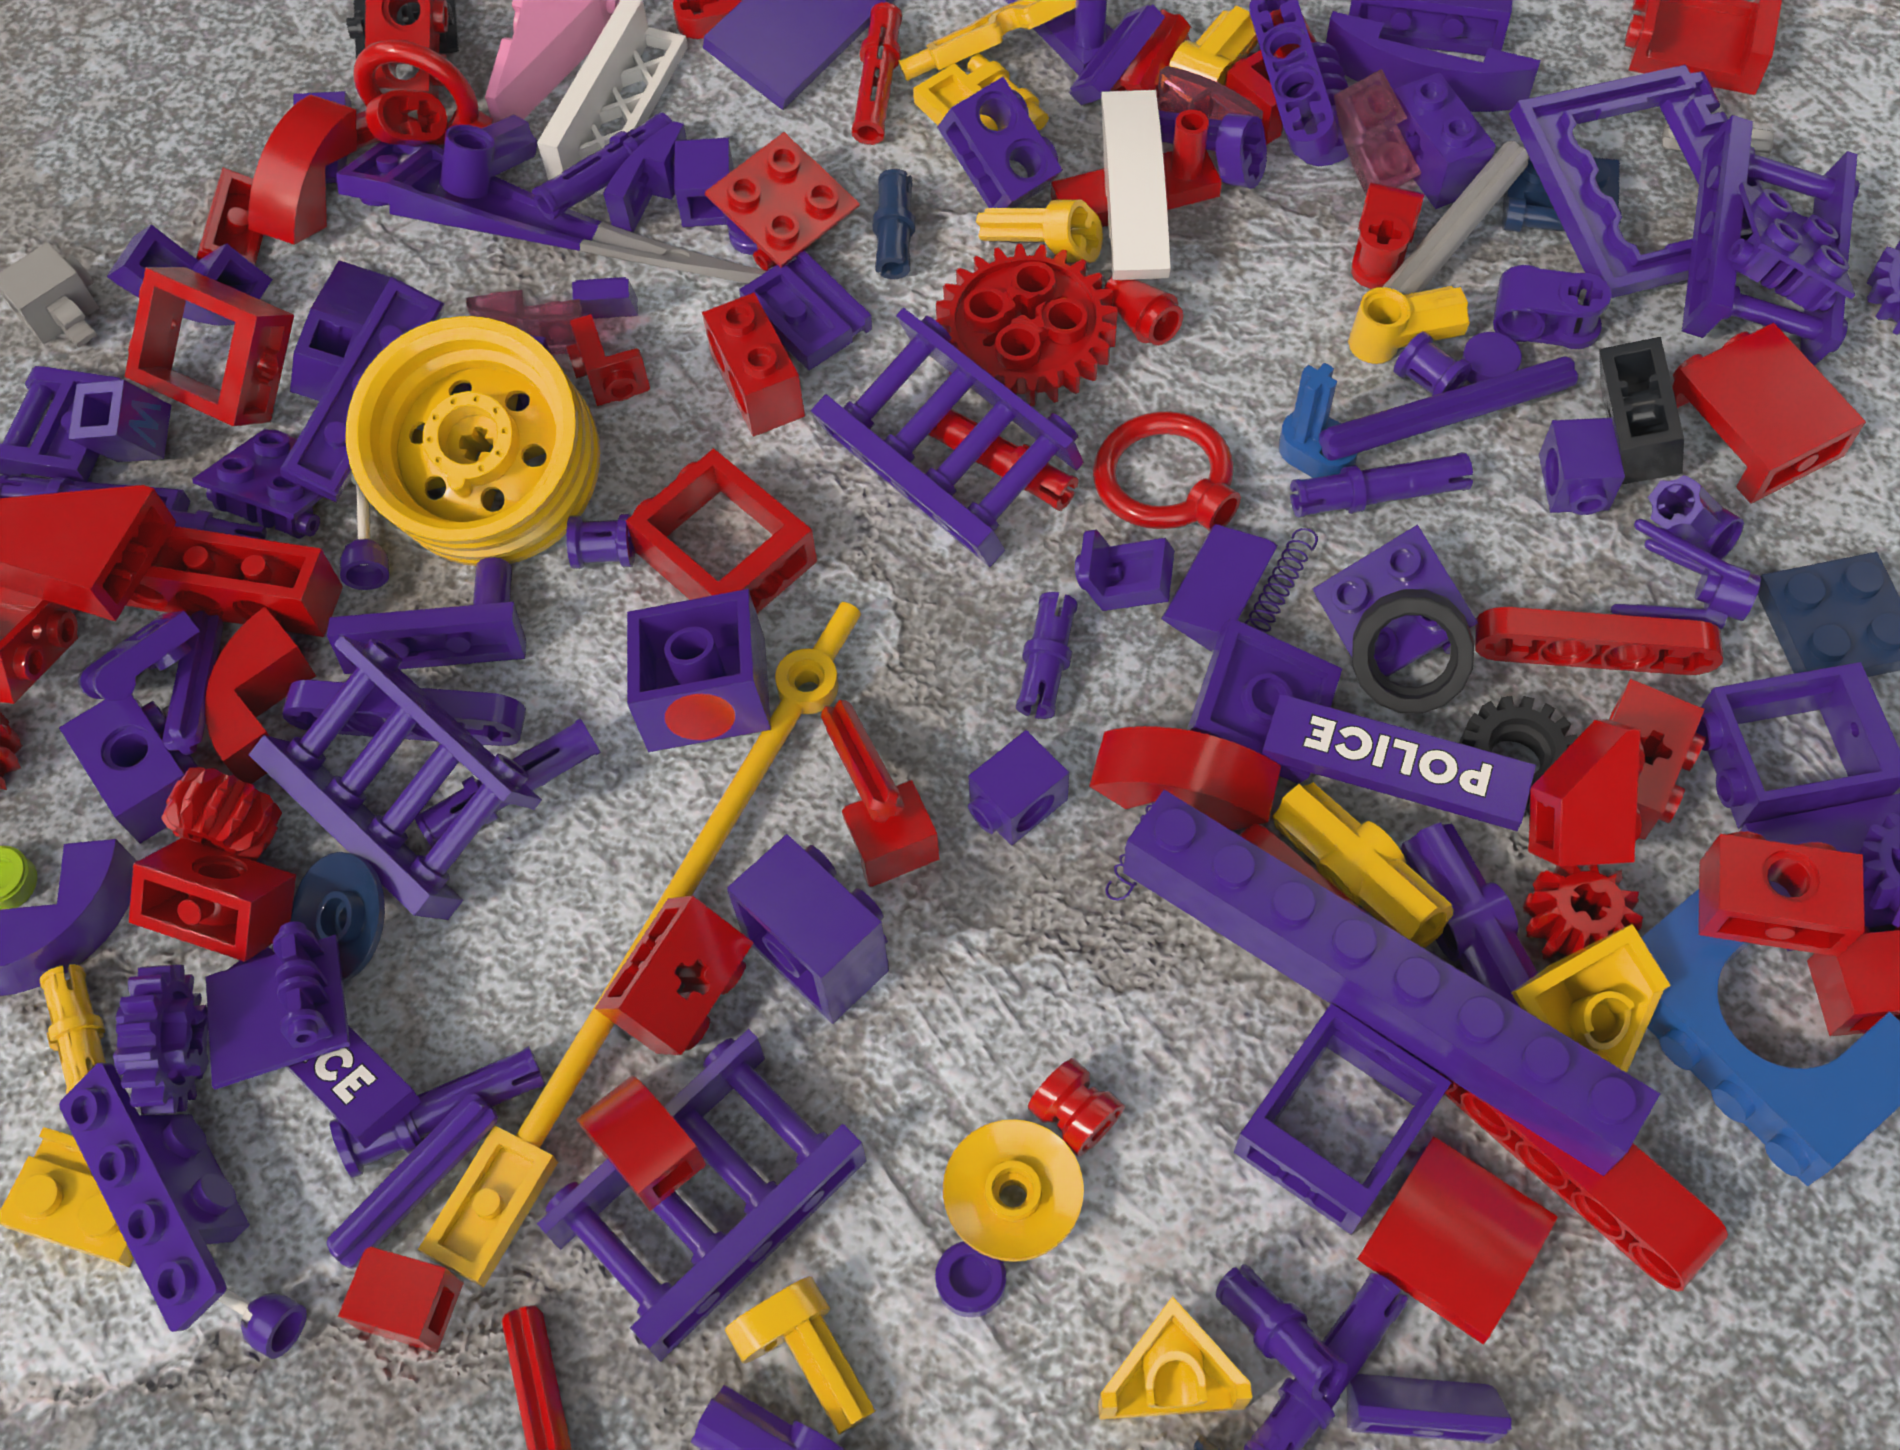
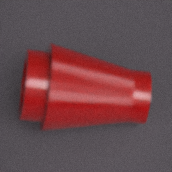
M1111 277L1105 284L1104 289H1112L1113 292L1112 306L1117 307V313L1141 343H1151L1155 346L1163 345L1170 341L1180 329L1184 314L1183 310L1179 307L1176 296L1136 279L1113 280Z

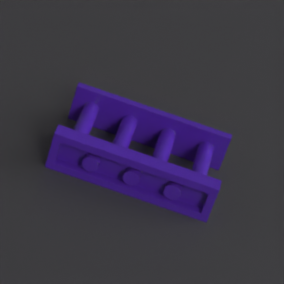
M1732 115L1703 148L1682 332L1704 338L1722 319L1726 320L1730 316L1763 326L1774 322L1781 331L1801 337L1800 351L1815 366L1830 352H1835L1845 339L1848 329V322L1844 319L1846 296L1837 292L1836 301L1826 311L1818 309L1810 312L1804 309V312H1800L1740 293V287L1735 285L1737 271L1733 269V262L1728 260V252L1731 246L1737 240L1742 239V222L1750 224L1738 186L1742 182L1747 184V177L1814 197L1813 215L1823 218L1837 231L1838 238L1836 243L1839 251L1849 262L1853 204L1860 188V183L1856 180L1858 154L1847 151L1824 175L1817 174L1755 154V148L1751 146L1753 121Z
M903 307L896 317L910 339L908 345L855 403L848 401L842 407L825 394L810 411L829 436L988 567H991L1005 551V548L994 532L999 527L996 520L1054 455L1058 456L1075 471L1080 468L1084 461L1075 444L1078 434L1065 420L1054 413L1045 418L949 343L952 339L950 334L932 317L926 315L922 320H919ZM928 356L952 373L895 437L889 434L882 440L870 430L875 425L871 419ZM971 388L993 405V407L937 470L930 468L924 474L911 463L915 459L912 452ZM1012 421L1036 439L979 504L972 502L966 508L952 497L957 492L954 485Z
M341 635L334 643V646L357 666L354 672L302 739L294 737L290 742L263 735L249 753V756L349 853L366 859L375 869L381 884L414 916L449 920L464 901L446 884L450 879L447 871L501 802L535 810L542 799L525 784L529 775L522 767L502 754L498 753L494 756L398 668L403 660L395 651L374 638H371L365 644ZM377 685L398 706L343 777L333 776L323 766V763L326 761L323 753ZM418 723L440 744L384 816H375L363 804L367 799L364 791ZM460 762L483 784L426 856H417L405 844V841L408 839L405 831Z
M749 1028L737 1040L729 1038L717 1045L703 1063L704 1070L664 1106L696 1144L703 1159L746 1203L744 1212L747 1214L726 1235L723 1231L714 1233L676 1192H673L656 1206L653 1211L693 1253L691 1262L694 1266L676 1284L672 1286L670 1282H666L661 1285L598 1216L629 1186L608 1158L580 1184L572 1182L559 1190L547 1204L545 1209L547 1214L537 1223L559 1250L577 1235L640 1305L637 1310L640 1318L630 1329L660 1362L867 1162L862 1142L843 1123L830 1136L826 1132L817 1134L754 1070L765 1060L758 1037ZM733 1089L798 1154L795 1162L799 1166L779 1185L775 1181L766 1183L703 1118Z

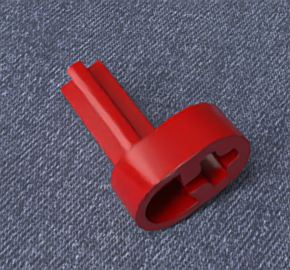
M409 90L385 92L372 99L365 111L356 114L357 148H362L378 141L395 145L417 146L437 140L447 128L448 118L446 110L440 100L430 93ZM417 110L418 122L408 121V113Z

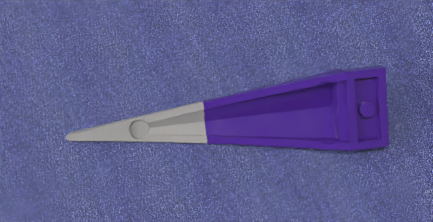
M380 141L336 173L338 194L360 198L362 203L370 206H385L389 204L390 214L742 283H750L767 272L649 239L598 221L571 209H567V211L554 220H549L537 208L533 200V196H535L533 193L496 176L491 177L489 192L484 197L477 199L457 197L444 190L440 184L444 149L436 145H395Z

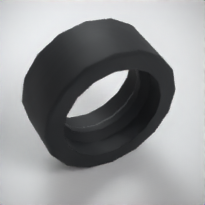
M1401 589L1380 597L1362 614L1353 633L1352 667L1360 687L1377 704L1397 713L1423 714L1445 706L1464 689L1473 671L1474 641L1464 614L1448 598L1426 589ZM1405 615H1422L1436 621L1446 632L1451 644L1450 660L1444 672L1433 682L1419 687L1402 686L1390 681L1379 670L1374 657L1375 642L1381 630L1392 620Z

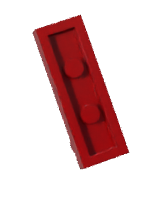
M1185 110L1177 116L1173 151L1163 153L1167 210L1220 197L1222 181L1206 150L1209 119L1199 110ZM1104 168L1051 182L1052 201L1082 200L1097 214L1102 227L1109 226Z

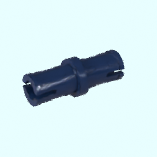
M901 169L885 170L878 177L879 204L878 211L873 215L872 221L873 232L877 236L875 271L877 273L881 272V277L886 279L904 278L910 272V239L916 228L915 216L911 212L913 180L911 175L907 177V172Z

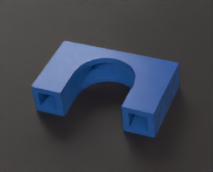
M1698 889L1641 937L1671 985L1664 989L1647 1028L1659 1039L1660 1047L1664 1054L1675 1065L1684 1070H1690L1711 1091L1715 1104L1727 1117L1736 1122L1743 1123L1765 1144L1767 1155L1779 1169L1788 1175L1798 1177L1808 1187L1832 1170L1900 1107V1021L1891 1012H1888L1839 1057L1830 1063L1818 1067L1804 1069L1784 1067L1757 1056L1747 1049L1729 1029L1721 1013L1718 1001V982L1722 968L1750 943L1698 935Z

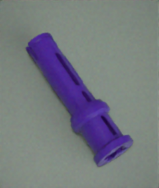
M528 1045L519 1052L418 1094L417 1096L421 1103L366 1150L336 1119L331 1120L329 1125L332 1138L349 1176L354 1179L363 1175L364 1166L403 1149L410 1154L424 1140V1136L429 1135L470 1093L481 1096L494 1107L539 1087L540 1089L546 1086L530 1046Z

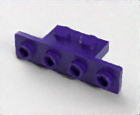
M97 1063L65 1095L59 1103V1108L171 1332L184 1331L202 1316L227 1289L226 1282L206 1245L233 1242L250 1224L236 1199L233 1186L224 1177L207 1144L204 1131L195 1122L192 1114L139 1115L136 1108L130 1105V1096L126 1088H122L121 1079L112 1063Z

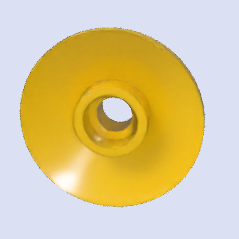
M1000 1120L976 1129L956 1147L944 1173V1206L954 1230L967 1245L977 1252L1001 1261L1030 1260L1055 1249L1073 1230L1083 1204L1084 1185L1082 1172L1069 1146L1051 1130L1026 1120ZM1016 1185L1025 1191L1027 1197L1020 1206L1009 1207L1001 1201V1191L1007 1186Z

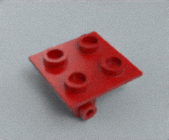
M785 132L705 191V196L757 245L758 250L753 253V258L764 271L776 265L782 268L860 206V203Z

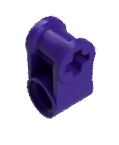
M1531 265L1511 267L1503 272L1499 279L1493 329L1497 333L1510 337L1515 342L1544 343L1570 349H1583L1592 346L1598 340L1602 330L1600 315L1607 310L1611 301V287L1606 280L1591 273L1547 270ZM1582 289H1586L1583 304L1579 305L1580 292ZM1577 318H1582L1579 332L1574 333Z

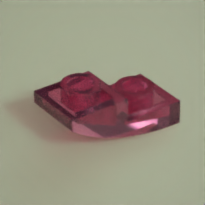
M1166 66L1159 71L1158 110L1181 113L1185 110L1194 109L1203 112L1208 118L1222 120L1228 113L1234 112L1258 116L1262 120L1263 111L1235 91L1216 81L1170 66Z
M1382 69L1334 95L1337 117L1344 143L1365 195H1367L1370 182L1399 187L1422 174L1397 126L1407 117Z
M522 290L494 292L466 298V306L470 316L502 321L517 327L527 334L545 337L551 355L568 354L566 346L576 343L570 320L585 316L580 299L552 301L546 304L527 306Z

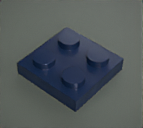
M1878 552L1761 575V583L1757 595L1794 674L1859 662L1862 663L1867 677L1900 671V596Z

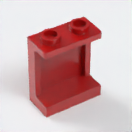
M1634 0L1632 10L1640 12V15L1633 14L1624 42V47L1633 48L1628 71L1645 74L1686 65L1690 74L1703 71L1710 85L1714 88L1756 95L1773 56L1782 0H1754V2L1745 0Z
M1774 322L1751 334L1748 331L1738 333L1727 341L1722 348L1704 357L1701 354H1696L1688 358L1675 370L1672 376L1674 379L1672 387L1677 408L1690 402L1747 466L1736 488L1750 504L1844 457L1866 423L1860 414Z

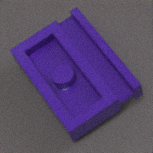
M803 250L796 256L797 259L788 265H784L782 268L776 265L740 288L739 294L741 298L755 292L783 346L810 371L851 344L854 335L862 330L865 333L871 331L872 316Z

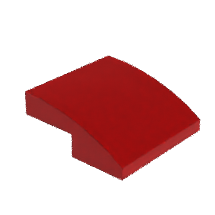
M1433 1136L1357 1260L1390 1280L1398 1288L1484 1345L1527 1275L1558 1216Z

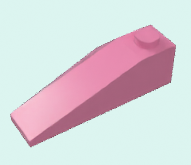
M513 0L511 6L515 11L514 34L512 38L504 37L501 39L485 95L493 123L513 114L524 120L590 53L620 0Z

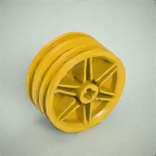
M458 316L428 322L408 331L390 343L371 362L362 375L349 405L346 420V449L350 467L361 491L378 512L425 549L449 561L476 566L480 560L489 557L504 559L509 564L533 557L548 549L566 534L568 518L577 515L581 517L593 495L600 467V443L596 423L587 403L553 356L537 340L517 327L502 321L476 316ZM461 383L471 384V391L452 395V391L457 385ZM519 393L526 394L530 399L529 405L522 411H516ZM425 424L423 443H413L412 434L418 426ZM492 445V446H493L492 451H491V452H488L489 449H490V446ZM478 452H480L481 454L479 455L478 460H477V459H476V456H477ZM546 453V460L541 466L530 467L524 462ZM446 486V491L440 499L432 500L429 498L427 491ZM494 489H497L504 495V505L500 510L492 512L490 510L496 494Z

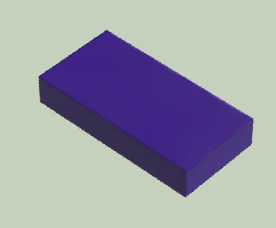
M1154 4L1145 5L1126 13L1070 87L1069 94L1081 106L1101 99L1102 92H1109L1163 21L1165 16Z

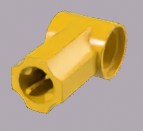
M1235 6L1230 11H1222L1196 43L1189 40L1184 41L1176 50L1169 64L1166 75L1167 85L1212 107L1217 106L1225 97L1228 70L1237 61L1246 58L1258 44L1250 12L1239 6Z
M1452 286L1406 295L1387 287L1369 290L1361 299L1348 339L1349 349L1357 358L1364 362L1382 364L1390 361L1396 355L1398 348L1406 347L1417 334L1423 331L1430 335L1434 341L1465 335L1470 323L1467 309L1468 301L1461 287L1453 288Z

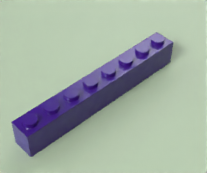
M1163 790L1127 839L1123 868L1124 874L1323 1000L1334 1004L1380 1036L1602 1176L1628 1152L1660 1096L1659 1092L1166 790Z

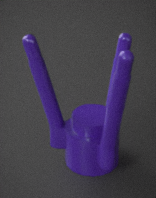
M1637 519L1635 521V529L1651 537L1644 543L1647 550L1701 575L1694 598L1704 602V609L1614 604L1611 607L1612 614L1710 622L1718 626L1719 629H1723L1728 617L1743 621L1747 617L1760 588V575L1729 564L1644 519Z

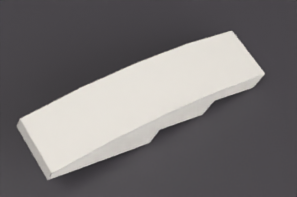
M1156 90L1102 92L1105 194L1108 203L1109 238H1111L1113 280L1169 278L1171 266L1168 214Z

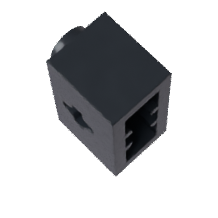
M1661 336L1599 349L1600 387L1607 418H1612L1623 465L1625 478L1622 485L1683 474L1684 435Z

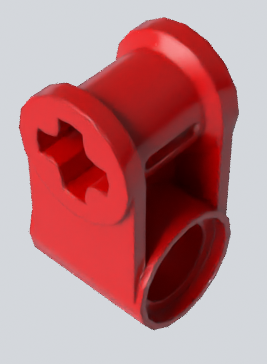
M1370 182L1358 227L1359 239L1351 264V274L1354 280L1361 286L1369 289L1383 287L1402 265L1408 244L1412 243L1425 193Z

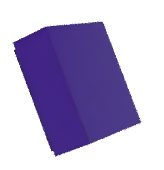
M626 277L585 279L572 282L573 302L581 316L592 314L593 319L638 316L637 296L629 279H626Z

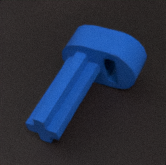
M1323 363L1318 370L1310 365L1304 368L1294 412L1285 418L1279 438V452L1282 458L1291 466L1312 478L1340 474L1343 467L1355 465L1358 455L1356 453L1331 461L1321 454L1322 447L1319 443V434L1328 427L1341 424L1329 417L1337 380L1332 378L1334 368L1326 363Z

